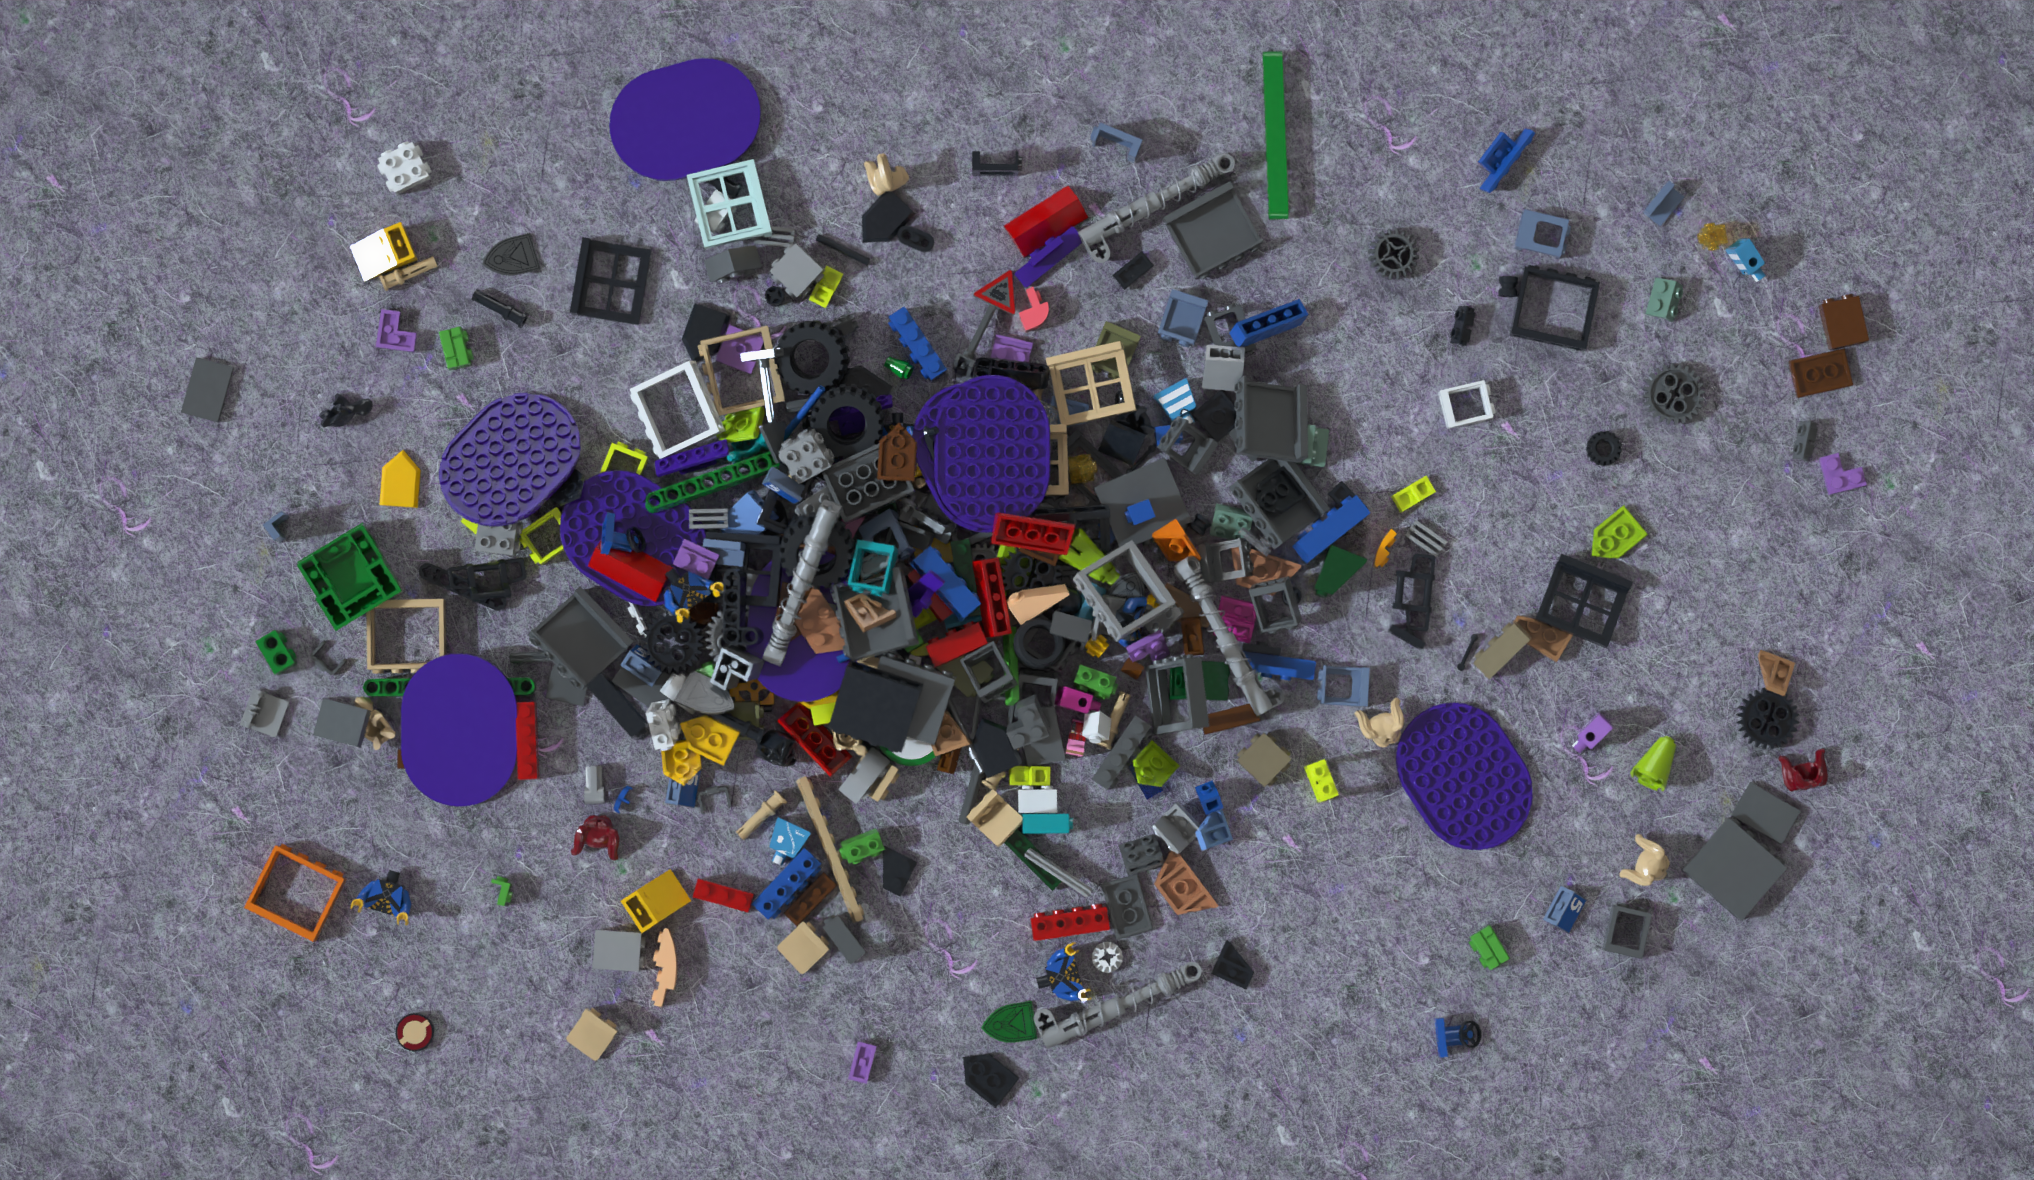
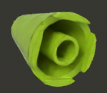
M1668 736L1659 737L1630 772L1631 777H1638L1637 782L1649 789L1657 791L1658 788H1661V791H1664L1676 750L1675 741Z

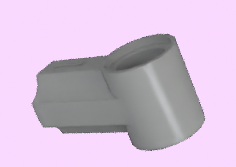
M602 766L585 767V804H605Z

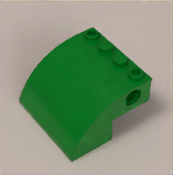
M363 522L297 562V567L316 595L317 603L335 631L402 591L392 569Z

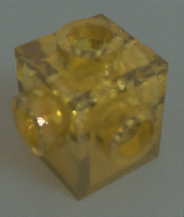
M1715 223L1704 224V227L1697 233L1698 244L1702 245V249L1708 248V251L1719 250V246H1724L1728 243L1725 224L1716 226Z
M1091 454L1068 457L1072 484L1095 480L1094 473L1097 472L1096 461H1092Z

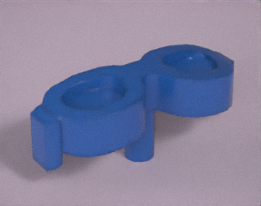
M627 785L621 791L614 805L615 812L620 814L619 809L622 801L627 804L630 803V800L624 797L630 789H633L632 787Z

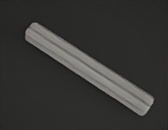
M1032 848L1026 851L1024 855L1026 858L1085 897L1089 896L1092 891L1089 886Z

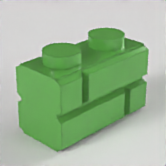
M459 326L440 331L439 336L448 370L471 366V360H474L472 349H468L466 344L469 341L467 330L463 331V328Z
M1490 925L1469 936L1471 941L1468 943L1474 952L1478 951L1480 954L1479 961L1484 969L1487 967L1489 970H1492L1510 959Z

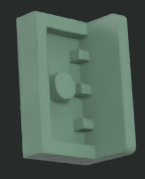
M1656 277L1645 314L1673 322L1674 317L1678 313L1679 299L1683 296V286L1677 281Z

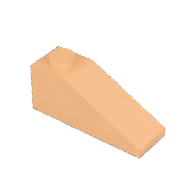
M1062 584L1022 590L1013 593L1006 601L1009 609L1020 625L1070 594L1066 585Z

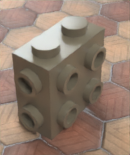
M1257 733L1250 740L1252 745L1248 749L1244 747L1237 754L1239 758L1236 760L1263 787L1266 785L1271 787L1278 779L1275 776L1280 771L1284 773L1291 766L1289 763L1291 753L1283 746L1279 748L1275 744L1277 740L1270 733L1267 735L1265 733L1261 735Z

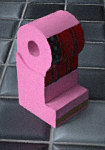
M1072 720L1065 754L1083 757L1085 737L1082 736L1084 721Z

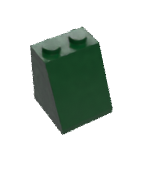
M1331 545L1328 548L1312 589L1316 592L1315 595L1324 599L1327 596L1331 597L1367 562V559Z
M1201 661L1206 701H1228L1230 692L1228 687L1229 664H1225V662ZM1183 666L1170 669L1169 700H1187Z

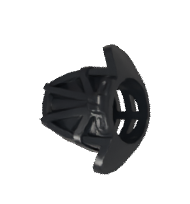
M769 730L764 734L759 745L757 744L755 755L778 766H792L796 762L794 754L797 742L787 733Z

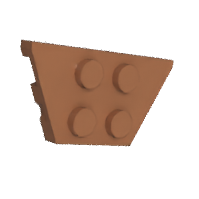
M1239 547L1231 548L1234 571L1242 570ZM1251 549L1249 553L1250 560H1252L1254 565L1253 576L1235 579L1236 585L1250 589L1256 583L1288 576L1291 578L1302 565ZM1277 592L1269 593L1267 595L1274 596Z
M813 587L806 599L807 603H804L798 614L801 619L796 618L794 624L815 654L843 650L845 642L839 632L841 622L838 621L835 612L819 589H814Z
M1170 850L1154 885L1174 912L1180 915L1218 907V904L1182 856Z

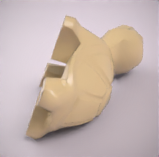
M356 697L355 707L371 711L364 737L373 742L374 750H378L384 742L394 738L396 732L392 730L381 712L373 710V701L370 698Z

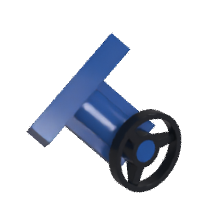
M607 512L602 525L601 554L608 555L611 548L631 552L632 549L637 553L643 552L646 549V541L641 531L636 527H630L627 529L626 534L614 532L615 514ZM631 530L635 531L638 535L630 534ZM639 538H640L641 543H642V548H641V549L639 548V544H640Z
M1434 1018L1438 1056L1440 1058L1448 1057L1447 1046L1463 1045L1467 1048H1474L1480 1043L1482 1034L1476 1022L1466 1021L1462 1025L1445 1027L1444 1018ZM1474 1026L1476 1027V1030H1477V1040H1476V1041H1475V1039H1474V1031H1473V1027H1474ZM1468 1040L1473 1044L1472 1046L1468 1045Z

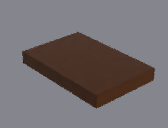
M1845 348L1788 361L1796 398L1853 386Z

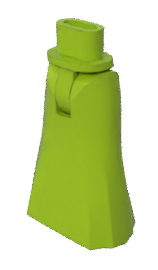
M1078 527L1074 529L1068 554H1060L1058 559L1079 570H1083L1105 555L1083 529ZM1110 561L1090 573L1089 576L1112 586L1120 577V574L1115 570L1116 568Z

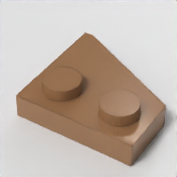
M862 593L845 600V607L863 632L896 618L894 610L891 609L889 611L883 608L881 603L871 600Z
M1760 650L1758 659L1765 688L1784 696L1795 663Z

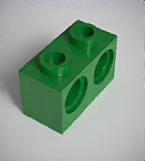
M274 630L255 641L274 675H279L297 664L295 660L297 656L292 648L289 649L286 642L288 640L283 632L279 633L278 630ZM272 638H276L278 644L275 648L271 649L269 641ZM284 654L287 657V662L284 665H280L278 658Z

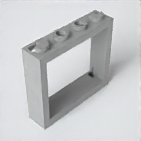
M1133 540L1081 570L1073 578L1077 585L1076 588L1083 593L1087 604L1092 606L1098 620L1104 623L1108 634H1111L1116 642L1164 614L1176 603ZM1122 554L1125 555L1160 605L1124 628L1087 577L1090 573Z

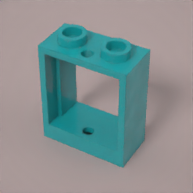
M857 540L848 585L853 588L852 591L858 593L870 591L872 595L880 597L883 594L889 595L893 578L892 568H895L899 550L892 545ZM865 552L889 556L883 587L858 583Z
M1022 814L1023 834L1069 833V829H1073V818H1069V814Z

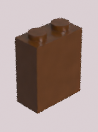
M1853 294L1841 296L1842 299L1837 301L1834 298L1823 300V304L1818 306L1828 350L1869 341L1859 296L1853 297Z

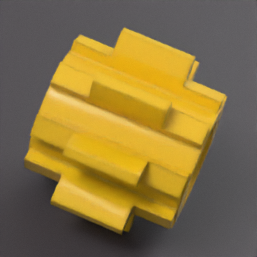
M1101 634L1097 637L1096 641L1092 640L1091 637L1085 645V648L1088 649L1086 652L1092 657L1096 656L1099 658L1109 647V644L1106 642L1107 639Z

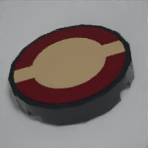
M410 1013L402 1017L395 1030L398 1043L404 1049L412 1052L427 1048L434 1038V1026L431 1020L419 1013Z

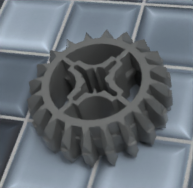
M1398 228L1395 229L1394 234H1392L1391 229L1387 230V235L1381 231V238L1377 235L1374 237L1377 243H1370V246L1374 249H1368V253L1373 254V256L1368 257V260L1375 261L1370 265L1371 268L1377 266L1378 268L1375 273L1378 274L1381 270L1383 271L1381 277L1384 278L1387 273L1389 274V280H1392L1393 274H1395L1396 280L1400 279V273L1404 278L1407 277L1405 270L1412 273L1413 269L1411 266H1417L1413 259H1419V255L1414 254L1419 251V248L1412 247L1417 242L1413 241L1410 243L1409 240L1412 238V235L1405 238L1406 231L1404 230L1399 235ZM1389 240L1401 241L1404 246L1396 247ZM1384 242L1387 252L1383 257L1379 258L1378 249ZM1390 249L1393 252L1399 251V253L1396 256L1398 257L1397 259L1394 256L1388 257L1391 253ZM1408 250L1409 259L1407 264L1403 266L1401 254ZM1392 262L1398 269L1387 268L1383 263Z

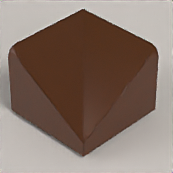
M1129 657L1120 671L1137 680L1144 666L1136 661L1132 662Z

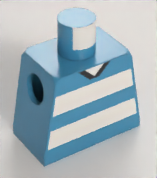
M1740 238L1725 249L1743 274H1751L1756 282L1765 276L1760 268L1765 262L1750 238Z
M1186 378L1154 395L1156 402L1172 421L1180 416L1187 419L1190 424L1195 422L1190 412L1196 409V404Z

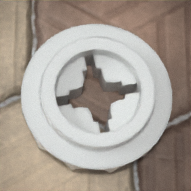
M1112 942L1100 943L1092 953L1094 966L1099 971L1105 973L1117 970L1123 960L1121 949ZM1104 949H1106L1108 954L1116 955L1110 959V966L1106 960H1099L1105 955Z

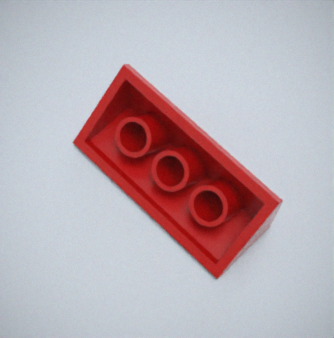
M1066 186L1005 224L1004 228L1025 258L1037 248L1043 247L1045 242L1052 236L1057 238L1072 226L1074 227L1086 220L1088 215L1079 198L1069 186Z
M996 513L991 543L1067 555L1075 525Z
M601 540L595 547L588 567L654 602L658 600L668 581L665 573L672 569V567L644 552L637 553L633 549L631 552L611 548L608 555L601 554Z
M800 702L777 720L830 777L852 758V755L846 749H835L833 744L834 736L823 725L814 726L812 713Z

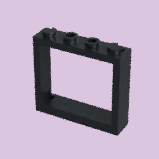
M1536 265L1525 266L1522 271L1509 336L1584 352L1587 348L1600 282H1596V279L1591 277L1577 278V274L1574 273L1563 275L1558 274V270L1555 269L1544 271L1540 270V267ZM1528 276L1591 289L1580 340L1518 327Z
M599 673L586 685L632 739H641L643 741L651 734L648 722L607 675Z

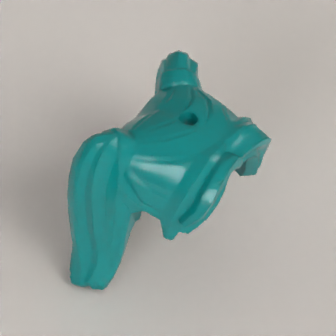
M762 433L756 439L732 442L731 445L734 451L729 452L727 460L734 464L752 457L761 450L769 449Z

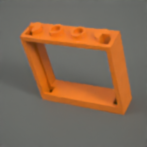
M281 844V846L275 845L244 908L312 942H316L347 879L338 870L333 869L331 872L325 869L327 865L317 860L315 863L309 861V856L301 852L298 855L291 852L292 848L285 844ZM280 854L337 881L314 931L256 904Z

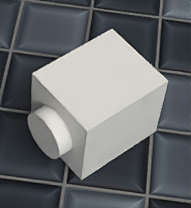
M1100 711L1085 714L1082 736L1089 739L1092 743H1101V741L1109 740L1111 718Z

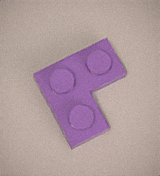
M381 309L376 347L415 353L417 333L399 331L401 312Z
M1839 453L1819 458L1828 495L1867 485L1862 467L1843 471Z
M1161 630L1126 647L1132 662L1141 660L1148 654L1152 662L1162 660L1170 654Z

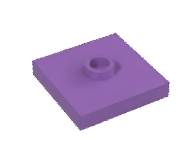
M729 325L726 334L743 330ZM749 335L723 341L716 361L752 374L757 361H742L741 354L761 351L764 344L763 338L757 335Z

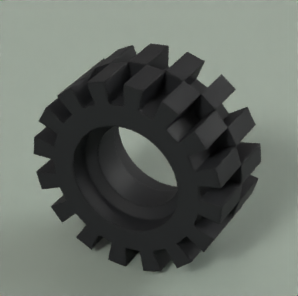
M1600 431L1591 436L1586 447L1587 456L1591 459L1590 461L1596 465L1606 466L1619 459L1620 453H1622V443H1620L1619 437H1616V434L1610 433V431ZM1601 441H1606L1611 446V452L1607 456H1602L1597 452V445Z

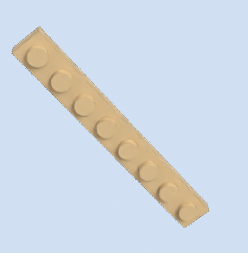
M806 776L796 780L849 915L852 922L856 923L863 920L864 911L861 905H858L856 902L857 894L854 887H850L848 882L850 879L848 871L843 869L841 865L843 861L839 851L835 850L833 845L835 844L833 834L827 830L828 822L825 815H821L819 810L821 808L819 799L813 795V784L810 779L807 780Z

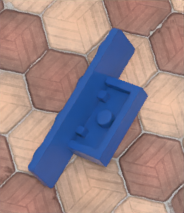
M1525 128L1515 142L1503 132L1498 134L1478 161L1490 172V175L1480 187L1482 191L1491 193L1498 187L1499 181L1509 172L1514 161L1520 158L1521 152L1532 142L1535 135L1533 130Z
M1243 651L1246 658L1251 659L1250 665L1252 669L1261 673L1260 677L1272 678V675H1279L1281 680L1291 681V677L1308 680L1314 679L1315 661Z

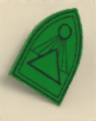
M1032 1001L1008 1004L996 1009L987 1017L981 1029L993 1039L1006 1043L1037 1039Z

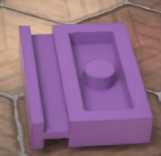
M996 334L990 358L1029 362L1033 343Z
M684 539L673 565L709 580L720 555Z

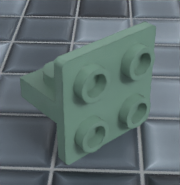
M1308 425V458L1296 464L1316 467L1325 466L1329 429L1315 428V425Z
M1216 503L1210 535L1230 540L1237 538H1247L1248 540L1253 519L1244 509Z

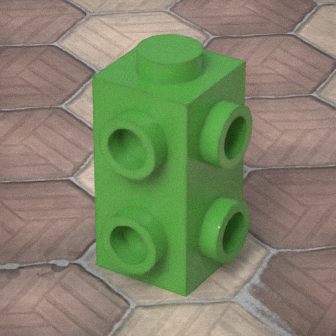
M1080 665L1073 687L1078 691L1090 692L1096 698L1105 700V698L1110 699L1111 694L1115 695L1118 684L1115 683V676Z
M876 828L840 842L842 848L839 849L842 859H847L848 863L853 864L862 862L863 858L867 856H878L881 854V851L885 850Z

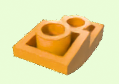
M1390 529L1381 541L1375 554L1373 567H1383L1389 561L1387 556L1390 553L1385 547L1390 548L1396 541L1394 537L1397 533L1394 530Z

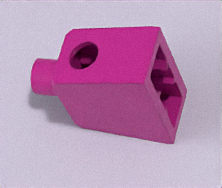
M1059 686L1054 705L1088 714L1089 711L1099 712L1101 702L1092 700L1093 695ZM1079 699H1082L1081 706L1078 704Z

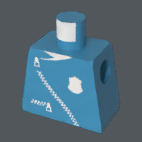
M778 817L769 846L776 850L772 861L782 866L786 856L794 859L811 836V832Z

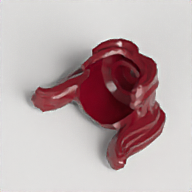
M1824 748L1816 751L1815 762L1798 764L1796 766H1792L1786 756H1779L1778 760L1782 765L1784 784L1789 791L1807 790L1826 785L1828 773Z
M590 815L587 817L584 824L580 825L575 832L574 848L571 850V854L573 856L579 855L583 850L584 844L593 848L607 847L609 858L614 861L618 860L617 852L620 838L618 831L613 829L610 818L606 815H601L600 817Z

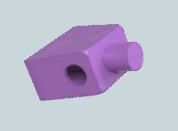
M1598 712L1577 733L1579 739L1572 745L1578 753H1581L1587 746L1592 749L1613 729V725ZM1589 732L1594 733L1591 739L1586 737Z

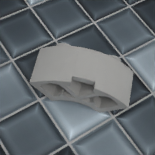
M872 747L838 790L856 804L861 798L865 800L871 793L869 788L878 777L882 779L888 772L886 767L890 761Z

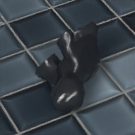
M1122 390L1118 391L1115 395V405L1125 402ZM1136 404L1137 411L1120 414L1116 422L1145 435L1155 433V428L1150 423L1145 406Z
M337 393L332 409H326L319 414V417L323 419L320 425L322 427H342L355 414L361 416L368 415L372 410L373 402L367 398L350 403L345 397Z

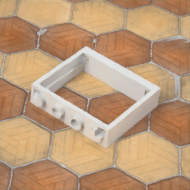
M696 361L683 363L630 389L632 393L630 395L631 399L639 410L638 416L646 426V435L652 440L654 445L653 451L659 459L675 455L725 431ZM686 371L710 430L666 450L641 391Z

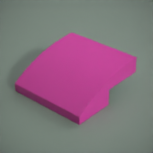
M1221 595L1218 611H1225L1222 617L1225 625L1234 628L1232 632L1237 641L1250 643L1256 619L1253 603Z

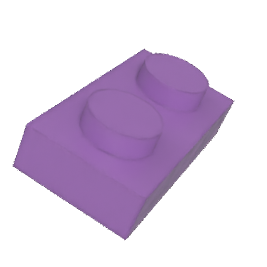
M858 1041L848 1079L867 1084L877 1046Z

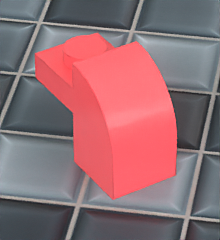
M1034 287L1026 289L1032 308L1019 312L1025 332L1040 327L1048 317V302L1039 303L1042 301L1039 291L1034 290Z

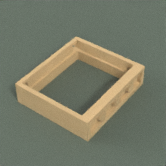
M768 325L700 341L701 345H698L700 357L704 356L705 364H702L704 375H708L710 381L707 383V388L710 394L713 393V403L719 416L764 406L765 399L722 408L708 345L762 333L765 350L773 349ZM774 358L769 359L776 396H773V402L785 401L780 374L778 375L776 371L778 369L777 364H774Z
M445 599L386 600L368 611L367 670H372V674H384V670H392V673H403V670L410 669L411 673H416L426 664H375V609L439 608V657L446 655Z

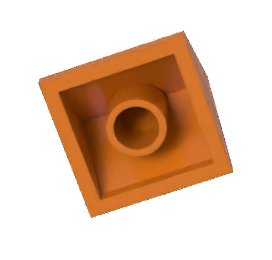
M1174 519L1152 534L1153 539L1168 561H1181L1191 555L1196 557L1198 561L1201 560L1199 553L1177 519Z

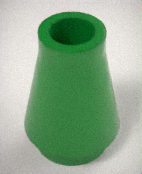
M890 356L884 364V367L891 370L901 379L908 380L914 370L911 362L895 359Z

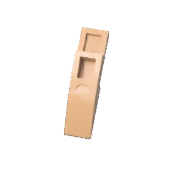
M664 928V931H660L658 942L661 943L660 948L655 950L653 961H656L655 966L663 967L662 971H658L656 982H659L658 990L654 989L652 1001H655L654 1005L663 1007L667 988L675 990L677 980V953L669 928Z

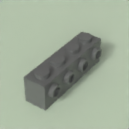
M1135 715L1092 780L1106 790L1109 787L1113 789L1119 781L1116 778L1120 771L1124 773L1130 765L1127 762L1131 755L1135 757L1141 749L1138 746L1141 740L1146 741L1152 733L1149 730L1151 726Z

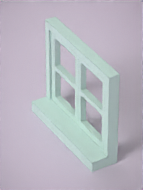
M754 159L687 175L705 249L762 235L765 238L772 236ZM744 173L749 196L729 200L723 177ZM719 178L725 201L704 206L699 183ZM752 203L757 226L736 231L731 207ZM727 209L733 232L711 236L706 213Z

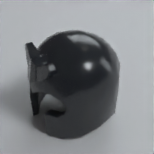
M1065 584L1070 595L1054 604L1053 609L1061 613L1075 615L1081 608L1082 597L1076 588Z

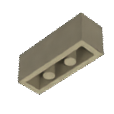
M1516 621L1513 624L1510 622L1502 628L1504 633L1499 637L1495 635L1488 642L1490 646L1485 651L1481 649L1474 656L1476 660L1473 664L1488 679L1493 677L1532 638Z

